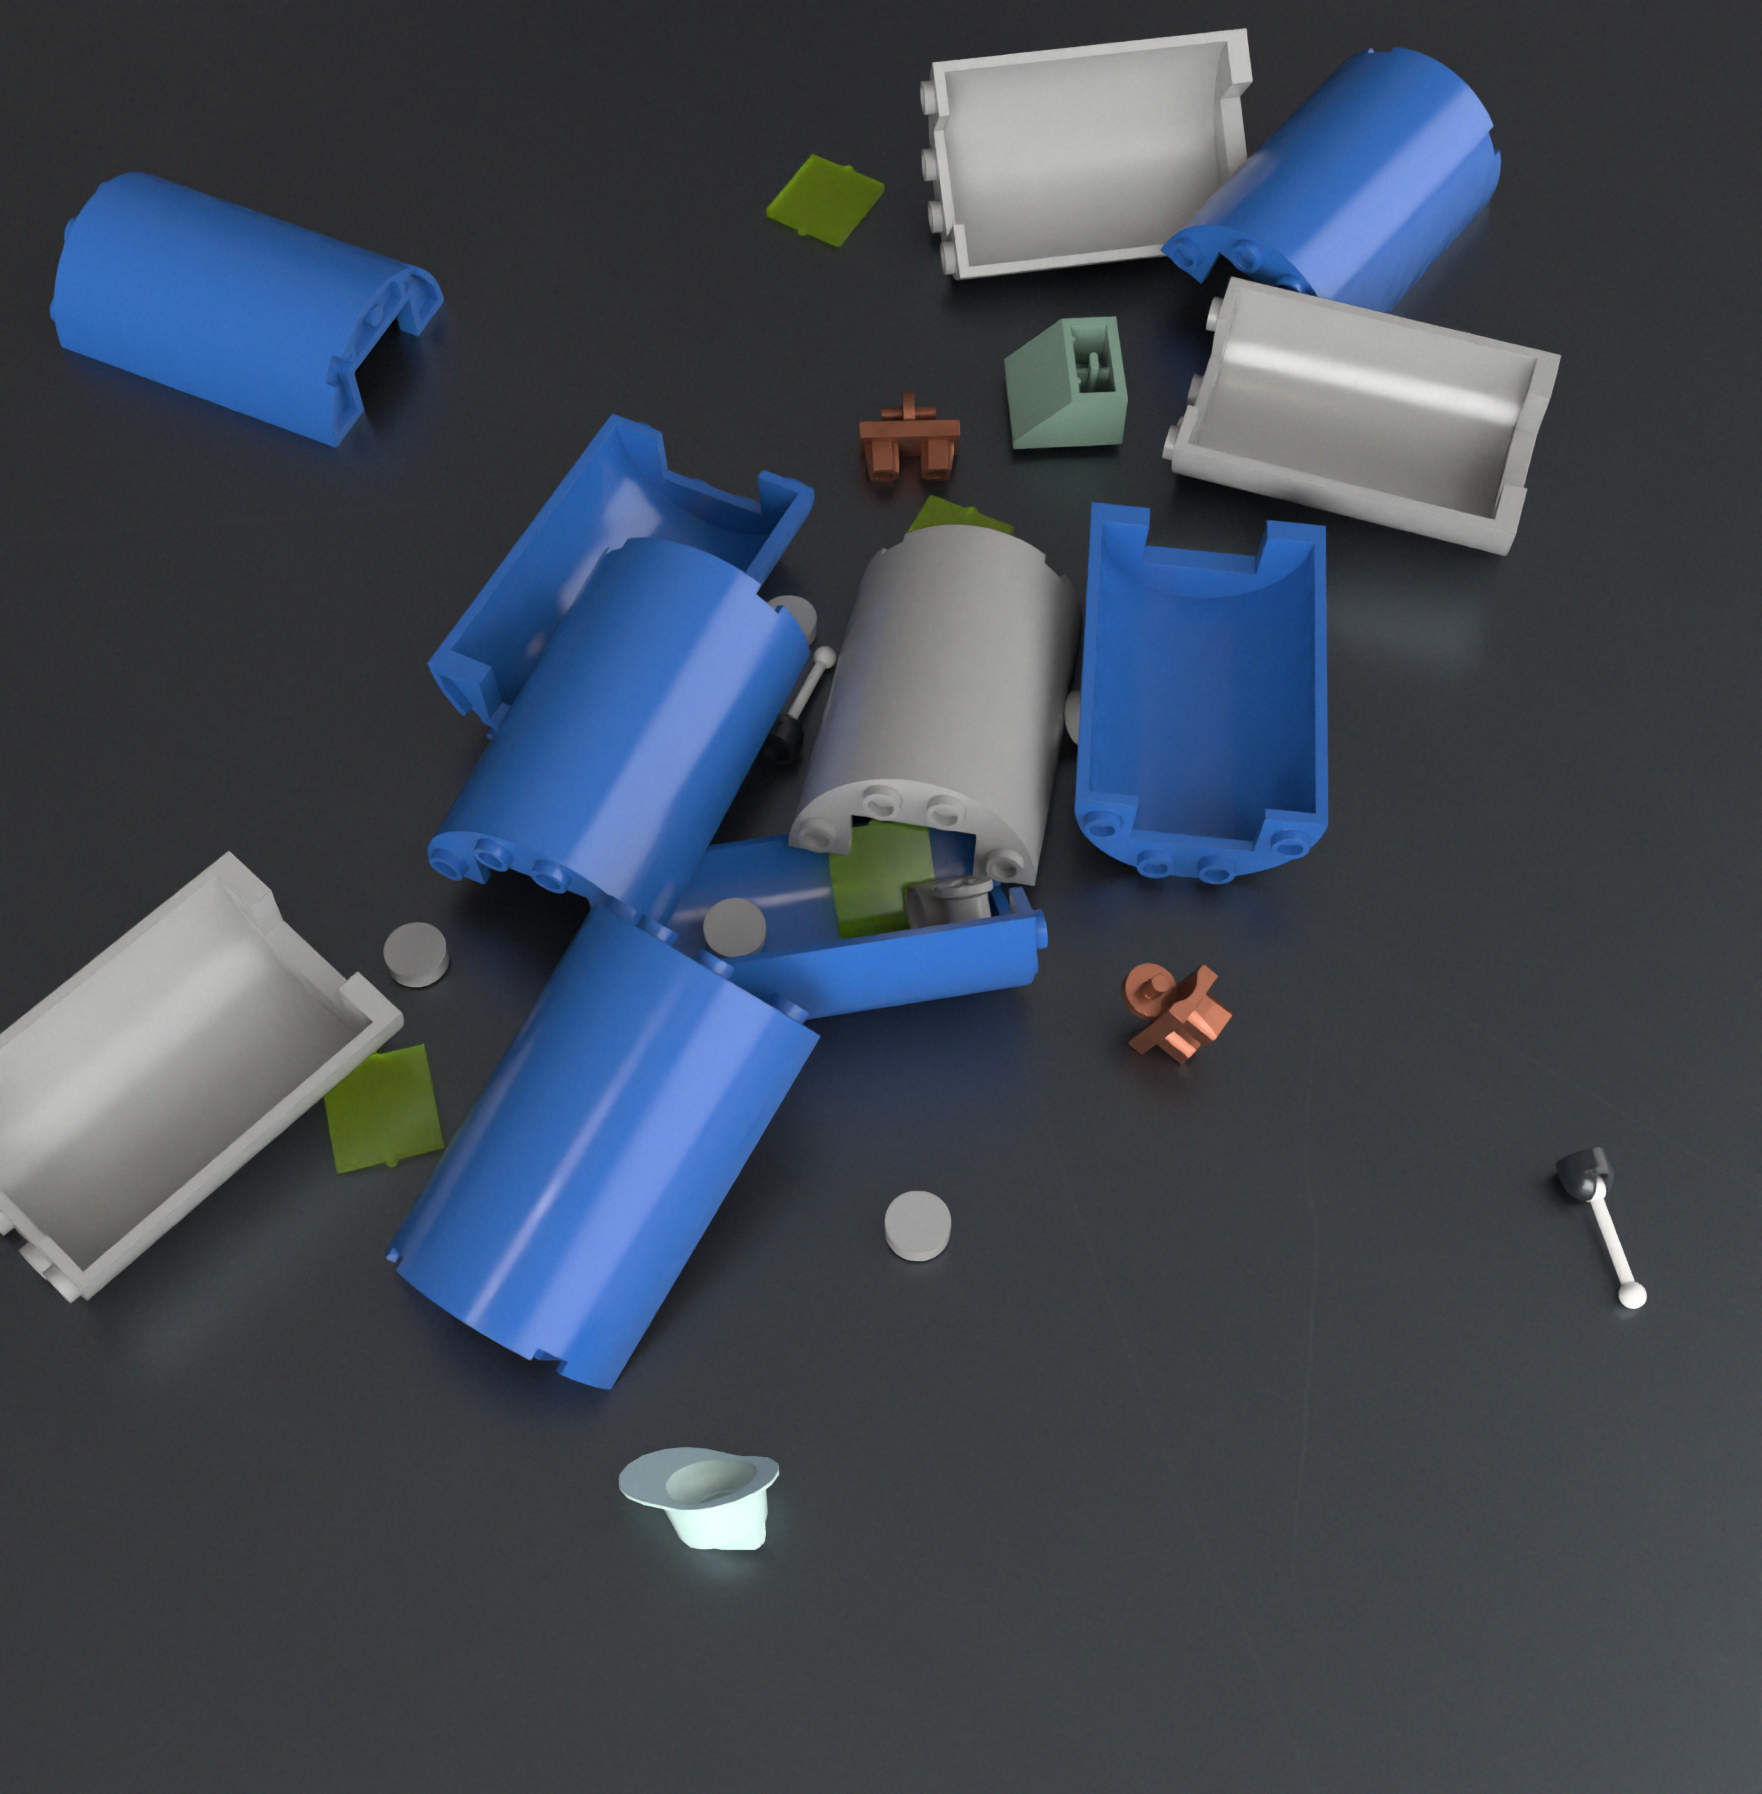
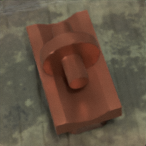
M904 390L902 391V407H881V421L859 422L860 457H865L870 481L892 482L899 479L900 456H920L921 479L927 481L950 479L954 455H958L960 419L936 420V406H914V391Z
M1145 963L1136 966L1125 976L1121 984V996L1125 1006L1133 1015L1140 1019L1151 1021L1133 1034L1127 1043L1141 1055L1157 1044L1180 1064L1189 1059L1201 1044L1206 1047L1212 1043L1234 1013L1208 992L1218 975L1202 964L1176 984L1174 977L1168 970L1158 964Z

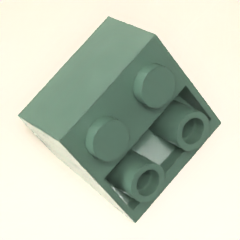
M1116 316L1060 319L1004 359L1013 449L1122 444L1128 396Z

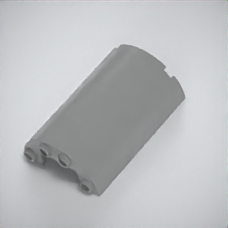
M1247 29L932 62L929 81L920 82L921 107L923 114L928 115L930 148L921 150V164L924 180L933 181L935 201L928 202V219L931 233H940L941 235L940 254L944 275L952 274L955 280H966L1167 256L1160 251L1164 244L1247 160L1240 96L1253 82Z
M1230 278L1224 299L1214 297L1210 307L1206 330L1214 331L1215 334L1204 376L1194 374L1188 393L1184 417L1180 416L1177 426H1170L1162 458L1172 461V472L1506 556L1516 536L1527 493V488H1524L1537 433L1551 398L1561 355L1240 278Z
M939 525L906 533L903 542L889 550L883 547L873 556L867 564L859 583L789 834V847L808 849L818 853L826 852L849 856L852 847L853 815L881 821H894L932 827L944 831L976 834L972 876H986L999 882L1035 886L1065 724V703L1071 692L1083 620L1081 605L1073 585L1066 575L1059 577L1044 563L1046 556L1044 553L1021 539L997 530L971 525Z
M230 851L226 852L0 1034V1233L4 1236L15 1228L27 1240V1243L18 1251L45 1280L48 1279L70 1304L80 1295L88 1301L402 1029L404 1025L402 1012L358 971L346 980L283 921L272 891Z

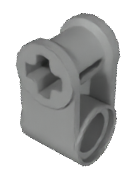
M969 873L908 886L905 894V906L911 929L991 917L988 892L994 888L992 878L986 876L976 877Z

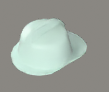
M679 1447L662 1449L643 1455L629 1463L619 1474V1489L630 1500L643 1505L664 1509L679 1538L690 1548L756 1550L765 1541V1521L768 1514L766 1489L779 1476V1465L768 1457L739 1456L704 1448Z

